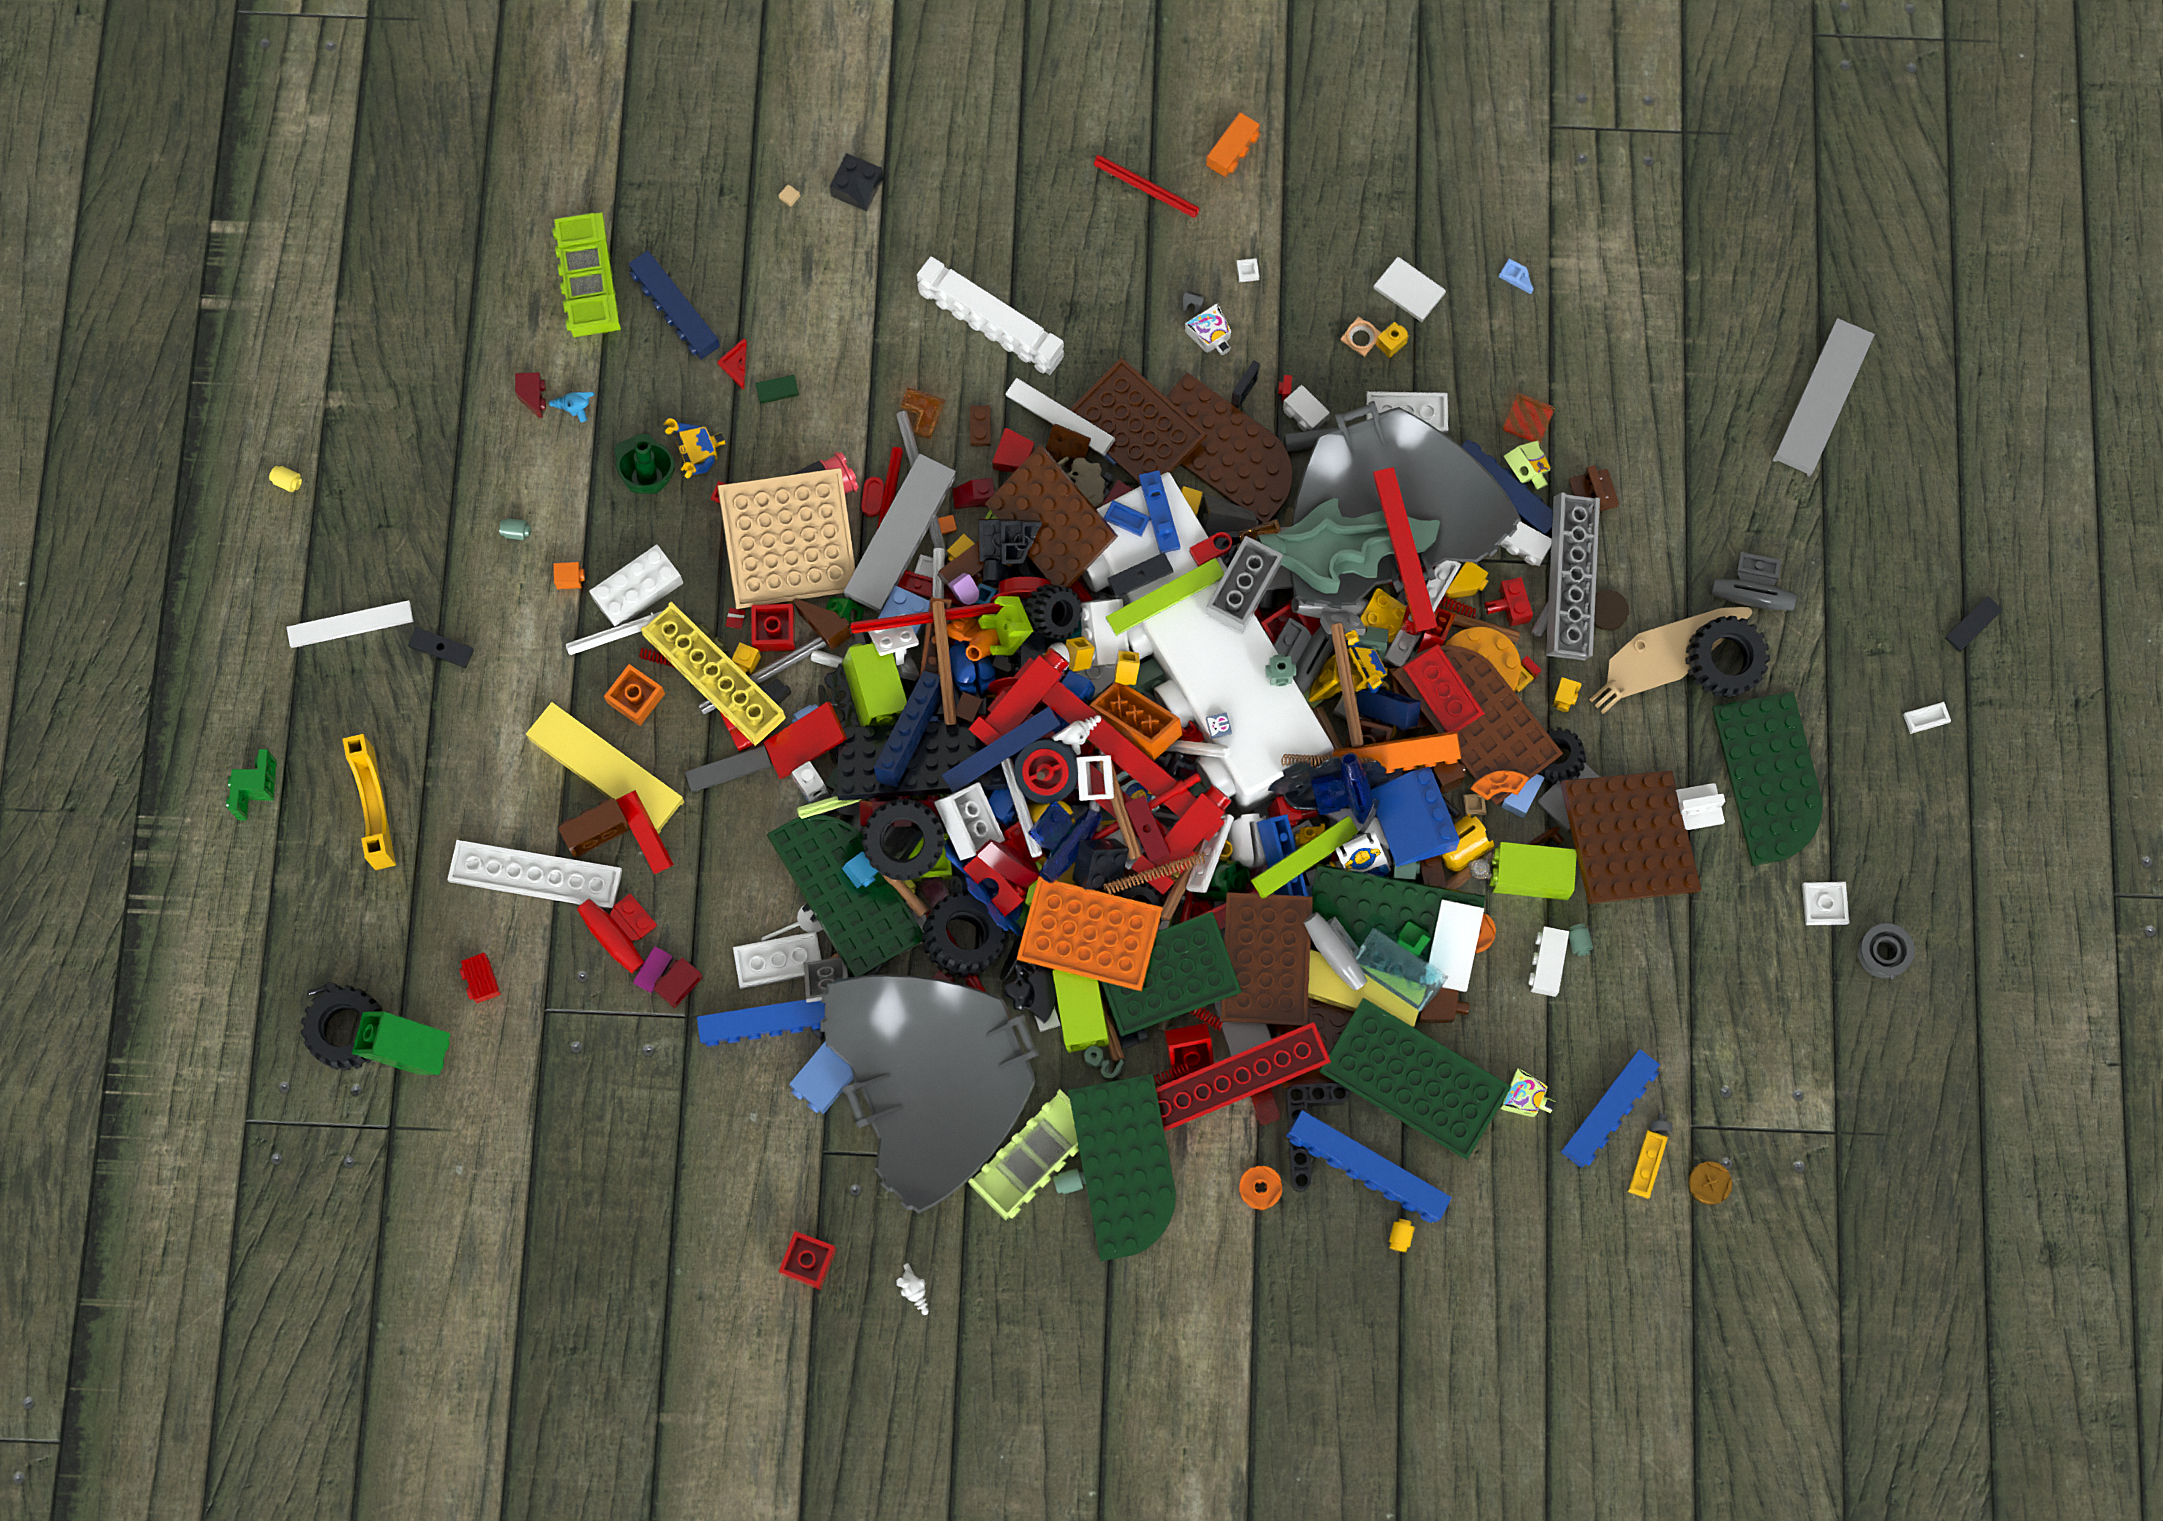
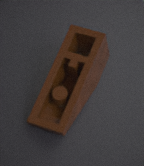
M799 599L793 600L799 615L831 650H834L852 637L849 631L851 626L844 617L841 619L833 611Z

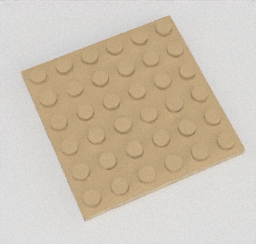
M841 468L717 485L736 609L751 607V605H766L793 601L794 599L844 593L848 582L855 572V563Z

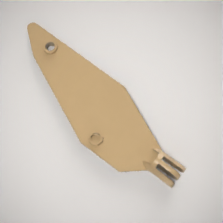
M1749 607L1719 608L1637 634L1609 660L1607 683L1589 700L1593 702L1605 691L1607 694L1595 705L1599 708L1609 698H1612L1613 700L1600 711L1604 714L1621 698L1682 679L1688 673L1687 670L1691 669L1690 664H1686L1685 658L1689 656V653H1686V648L1690 645L1689 640L1696 633L1697 629L1711 620L1722 616L1726 618L1737 616L1738 620L1741 618L1748 619L1752 614V610ZM1720 638L1713 643L1711 651L1715 649L1726 638Z

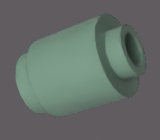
M513 518L501 520L500 536L524 541L526 537H530L531 525H528L527 520Z
M1585 924L1569 927L1568 937L1573 954H1578L1579 957L1590 954L1593 944L1589 929L1586 928Z
M1078 1168L1058 1173V1176L1053 1177L1058 1194H1067L1083 1189V1184H1086L1083 1171L1079 1172Z

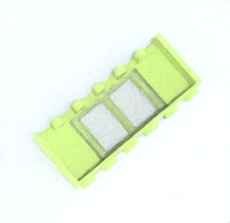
M1059 1089L1057 1095L1049 1103L1047 1102L1042 1107V1110L1034 1118L1032 1117L1027 1122V1125L1019 1133H1016L1004 1148L997 1152L996 1157L989 1164H985L981 1172L974 1179L971 1178L969 1180V1184L1005 1220L1009 1217L1013 1219L1020 1212L1021 1209L1019 1207L1024 1202L1029 1203L1036 1195L1034 1191L1039 1186L1043 1188L1051 1180L1049 1176L1054 1171L1058 1173L1066 1165L1065 1160L1070 1155L1074 1157L1079 1152L1069 1097Z

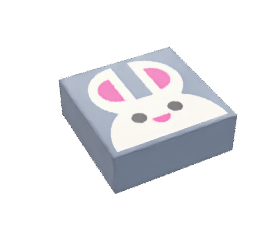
M1227 712L1206 717L1211 739L1232 734Z

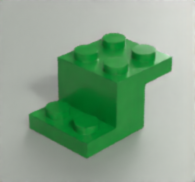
M259 749L258 756H255V768L257 769H232L231 776L228 777L230 796L226 798V807L238 820H247L249 800L274 801L277 760L267 749Z

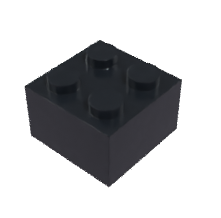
M1115 838L1080 840L1072 880L1085 890L1104 889L1105 883L1108 885L1113 880L1115 882L1117 879L1120 881L1123 878L1129 848Z

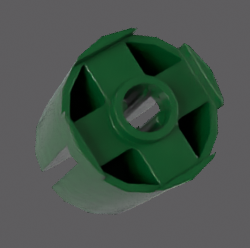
M1219 859L1207 892H1192V894L1199 900L1226 902L1227 893L1245 892L1246 884H1250L1248 867L1243 866L1237 860Z

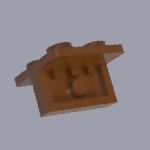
M1055 423L1052 426L1046 450L1057 463L1068 456L1069 460L1064 466L1072 469L1071 465L1076 458H1086L1090 452L1091 438Z
M1593 465L1587 467L1585 474L1569 478L1573 496L1593 499L1596 497L1600 498L1599 512L1619 506L1608 469L1597 471L1596 466Z

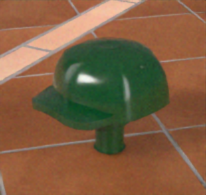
M638 434L630 439L619 442L615 446L616 469L629 491L636 494H657L673 477L675 462L671 454L663 444L657 443L650 435Z

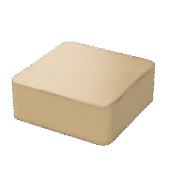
M787 185L779 194V199L789 206H792L800 197V192L790 185Z

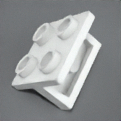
M911 626L868 631L879 655L893 653L896 666L904 664V655L907 648L919 645V641Z
M1715 783L1676 790L1680 814H1682L1686 830L1720 825L1725 822L1721 808L1725 802L1724 794H1718Z

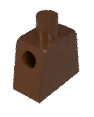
M1423 984V986H1426L1420 1006L1418 1023H1453L1456 1013L1468 1015L1469 1002L1458 1001V990Z

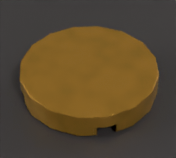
M1708 1161L1699 1164L1692 1170L1689 1175L1688 1185L1691 1194L1696 1200L1702 1204L1714 1205L1719 1204L1729 1196L1732 1190V1178L1726 1167L1717 1162Z

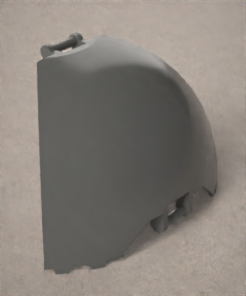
M1371 401L1368 403L1369 405L1344 414H1341V412L1335 414L1339 428L1318 436L1298 489L1291 527L1303 520L1317 506L1333 498L1338 499V508L1343 517L1356 518L1383 511L1373 472L1394 467L1407 517L1417 520L1440 521L1435 543L1426 551L1417 553L1421 567L1425 566L1426 572H1423L1425 580L1429 579L1432 581L1436 579L1432 567L1447 560L1475 562L1476 564L1486 555L1491 557L1498 551V545L1507 536L1511 537L1517 531V524L1521 518L1515 506L1494 477L1450 437L1400 407L1378 413L1375 401ZM1372 413L1373 418L1348 427L1345 426L1344 422ZM1388 554L1381 558L1378 563L1376 578H1366L1353 572L1340 574L1338 577L1340 586L1337 593H1322L1312 588L1299 575L1290 570L1295 598L1311 606H1314V603L1327 604L1330 608L1342 609V605H1356L1376 585L1393 582L1396 593L1404 588L1402 580L1399 581L1398 579L1400 572L1395 554Z
M888 974L857 976L829 982L827 990L822 992L821 1003H825V1018L820 1021L821 1032H825L826 1047H829L851 1066L855 1083L843 1087L842 1090L844 1094H847L857 1122H855L857 1128L872 1124L879 1138L875 1171L883 1180L880 1184L887 1192L893 1191L902 1200L900 1204L907 1210L913 1209L919 1214L935 1206L964 1185L986 1163L1008 1135L1035 1084V1077L1028 1060L1040 1055L1039 1050L1035 1049L1025 1021H1027L1025 1015L1012 1019L1003 999L969 986L928 977ZM1017 1025L1028 1053L1023 1054L1013 1026ZM862 1088L872 1116L865 1118L854 1090Z

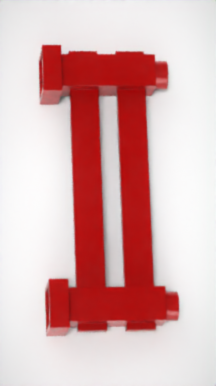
M1050 647L1044 655H1039L1035 660L1032 657L1027 660L1014 676L1018 680L1009 692L1002 690L987 708L991 712L988 717L986 715L979 716L969 730L988 746L1035 716L1032 713L1042 701L1070 725L1076 721L1086 722L1085 719L1090 720V717L1094 719L1095 716L1100 715L1059 681L1065 673L1063 671L1069 665V662ZM1101 717V721L1096 723L1097 726H1093L1094 729L1089 730L1090 734L1087 739L1104 754L1111 755V760L1155 797L1171 789L1178 782L1104 718ZM1051 730L1039 739L1052 738L1056 733ZM1090 763L1092 794H1105L1103 774ZM1211 785L1206 793L1203 792L1198 798L1188 790L1164 802L1163 804L1181 818L1171 830L1156 819L1170 854L1150 862L1146 852H1144L1131 868L1141 875V871L1144 873L1145 870L1149 872V869L1153 871V867L1157 869V866L1161 868V865L1165 866L1166 863L1169 865V862L1173 863L1174 860L1177 862L1178 859L1181 861L1186 856L1189 858L1190 855H1197L1194 848L1200 841L1205 838L1209 842L1225 823L1221 817L1227 811L1225 809L1231 803V799L1216 786ZM1121 789L1125 803L1134 800ZM1094 799V801L1116 818L1111 799ZM1131 822L1135 835L1139 838L1137 831L1133 825V822ZM1145 825V831L1150 832L1151 826ZM1180 865L1181 871H1180L1179 873L1182 874V872H1183L1184 870L1182 869V867H1181V865ZM1169 869L1168 876L1164 871V877L1161 872L1160 878L1156 874V880L1152 873V881L1148 877V882L1163 895L1177 879L1173 873L1170 874Z

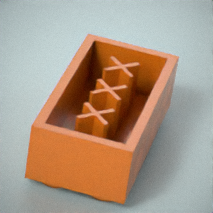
M1113 683L1089 705L1152 760L1159 757L1182 736L1179 717L1127 685Z

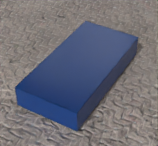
M1112 500L1104 519L1115 526L1142 537L1150 521V516Z

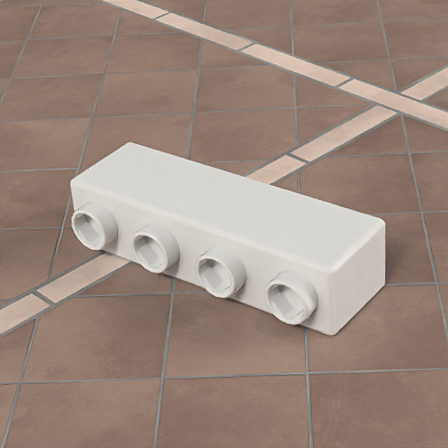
M1169 472L1162 474L1161 479L1181 546L1180 550L1165 553L1174 570L1173 573L1116 598L1107 580L1108 577L1160 554L1150 520L1142 537L1107 522L1118 537L1082 574L1083 579L1092 591L1098 592L1108 586L1115 599H1123V607L1197 568L1198 566L1191 556L1189 548L1208 538ZM1141 486L1114 500L1149 516ZM1160 493L1151 494V497L1160 495ZM1111 502L1096 509L1103 518ZM1219 557L1216 560L1225 573L1227 568ZM1138 574L1137 577L1143 578L1144 575ZM1218 581L1127 630L1130 652L1139 653V660L1149 655L1150 659L1154 658L1164 672L1166 682L1154 688V696L1161 707L1179 717L1183 728L1189 726L1188 721H1191L1203 733L1204 741L1200 743L1228 745L1230 747L1231 754L1227 758L1203 755L1195 759V763H1197L1196 768L1207 789L1211 785L1216 786L1225 795L1232 797L1242 813H1247L1279 796L1274 794L1273 791H1268L1273 782L1286 778L1282 770L1289 766H1282L1281 758L1284 754L1332 756L1334 748L1293 679L1292 683L1286 686L1270 685V678H1266L1265 665H1268L1269 659L1278 653L1255 614L1251 617L1243 633L1205 614L1206 606L1220 583ZM1227 712L1232 734L1211 739L1206 717Z

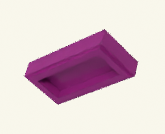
M654 946L634 979L633 984L652 994L655 987L654 983L660 976L664 975L674 957Z

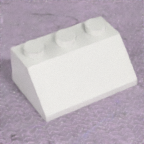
M1100 599L1083 602L1079 605L1082 607V612H1080L1082 617V637L1084 636L1095 647L1091 665L1116 663L1118 650L1130 652L1127 631L1115 636L1106 621V616L1123 608V599Z
M980 782L934 802L960 860L977 855L976 851L989 839L999 843L1005 840Z

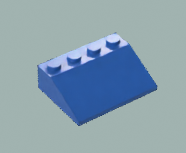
M1431 767L1411 771L1368 792L1372 806L1375 799L1379 801L1376 816L1396 867L1457 850L1460 839Z

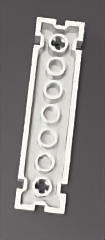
M932 256L918 272V289L924 298H934L937 300L936 304L941 309H948L954 317L959 320H965L974 330L982 331L991 341L996 340L1005 350L1018 354L1022 361L1026 363L1033 362L1035 364L1034 367L1039 372L1051 375L1063 359L1064 351L1062 349L1064 348V341L1052 333L1048 334L1044 331V328L952 269H947L944 267V264Z

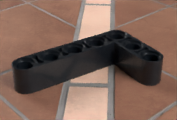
M1339 1083L1292 1085L1286 1094L1288 1130L1294 1121L1292 1119L1293 1113L1302 1110L1308 1113L1307 1107L1343 1105L1349 1097V1089ZM1340 1089L1344 1092L1345 1097L1337 1099L1333 1092ZM1315 1090L1321 1091L1323 1098L1320 1100L1314 1099L1312 1092ZM1291 1092H1300L1302 1099L1298 1101L1293 1100L1290 1095ZM1288 1138L1291 1186L1296 1192H1305L1312 1180L1309 1149L1302 1145L1298 1147L1289 1141L1290 1138ZM1302 1155L1306 1163L1298 1165L1294 1161V1157ZM1303 1176L1307 1180V1185L1298 1186L1295 1178Z

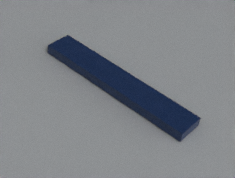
M1049 706L942 776L954 793L1055 729L1061 723Z

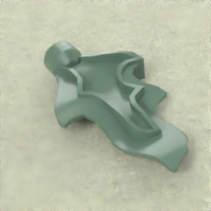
M1337 498L1320 504L1303 520L1277 534H1263L1256 537L1257 542L1283 554L1281 565L1295 572L1312 588L1325 594L1338 592L1340 586L1338 577L1340 574L1353 572L1366 578H1376L1378 563L1381 558L1388 554H1394L1383 511L1356 518L1343 517L1338 508ZM1408 517L1417 553L1424 552L1435 543L1440 521L1417 520Z

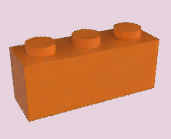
M1240 112L1208 154L1206 166L1225 178L1230 172L1233 173L1238 166L1239 159L1247 155L1250 144L1256 143L1258 140L1260 124Z

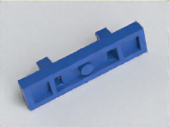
M1157 470L1139 475L1160 554L1180 550L1181 546L1160 471ZM1160 493V495L1151 497V494Z

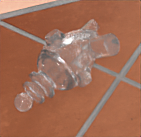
M1487 852L1483 859L1469 862L1468 867L1470 868L1473 881L1490 879L1492 873L1490 872L1489 863L1494 857L1492 853Z

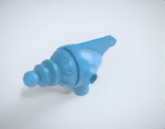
M595 392L568 393L563 398L559 397L550 400L549 405L570 412L572 416L578 415L581 423L588 420L584 408L588 406L589 398L594 396Z

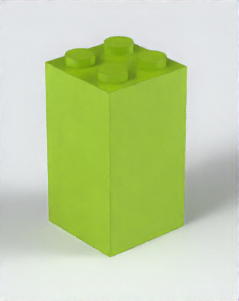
M873 641L866 645L861 643L852 645L848 649L842 665L860 727L896 724L907 700L893 653L880 656Z
M1500 842L1498 848H1495L1494 853H1492L1491 866H1494L1493 873L1490 874L1489 885L1493 886V893L1569 900L1575 887L1576 850Z
M1053 970L1062 1030L1068 1053L1086 1050L1091 1046L1104 1047L1109 1045L1110 1041L1099 981Z

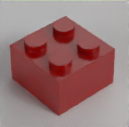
M793 604L751 605L752 647L759 650V652L795 650V610Z
M1207 1023L1164 1031L1169 1066L1174 1077L1173 1067L1179 1075L1177 1065L1182 1074L1181 1064H1183L1184 1070L1187 1072L1184 1065L1185 1062L1191 1073L1214 1064L1211 1037Z
M794 1231L778 1272L782 1276L821 1290L837 1249L831 1244Z

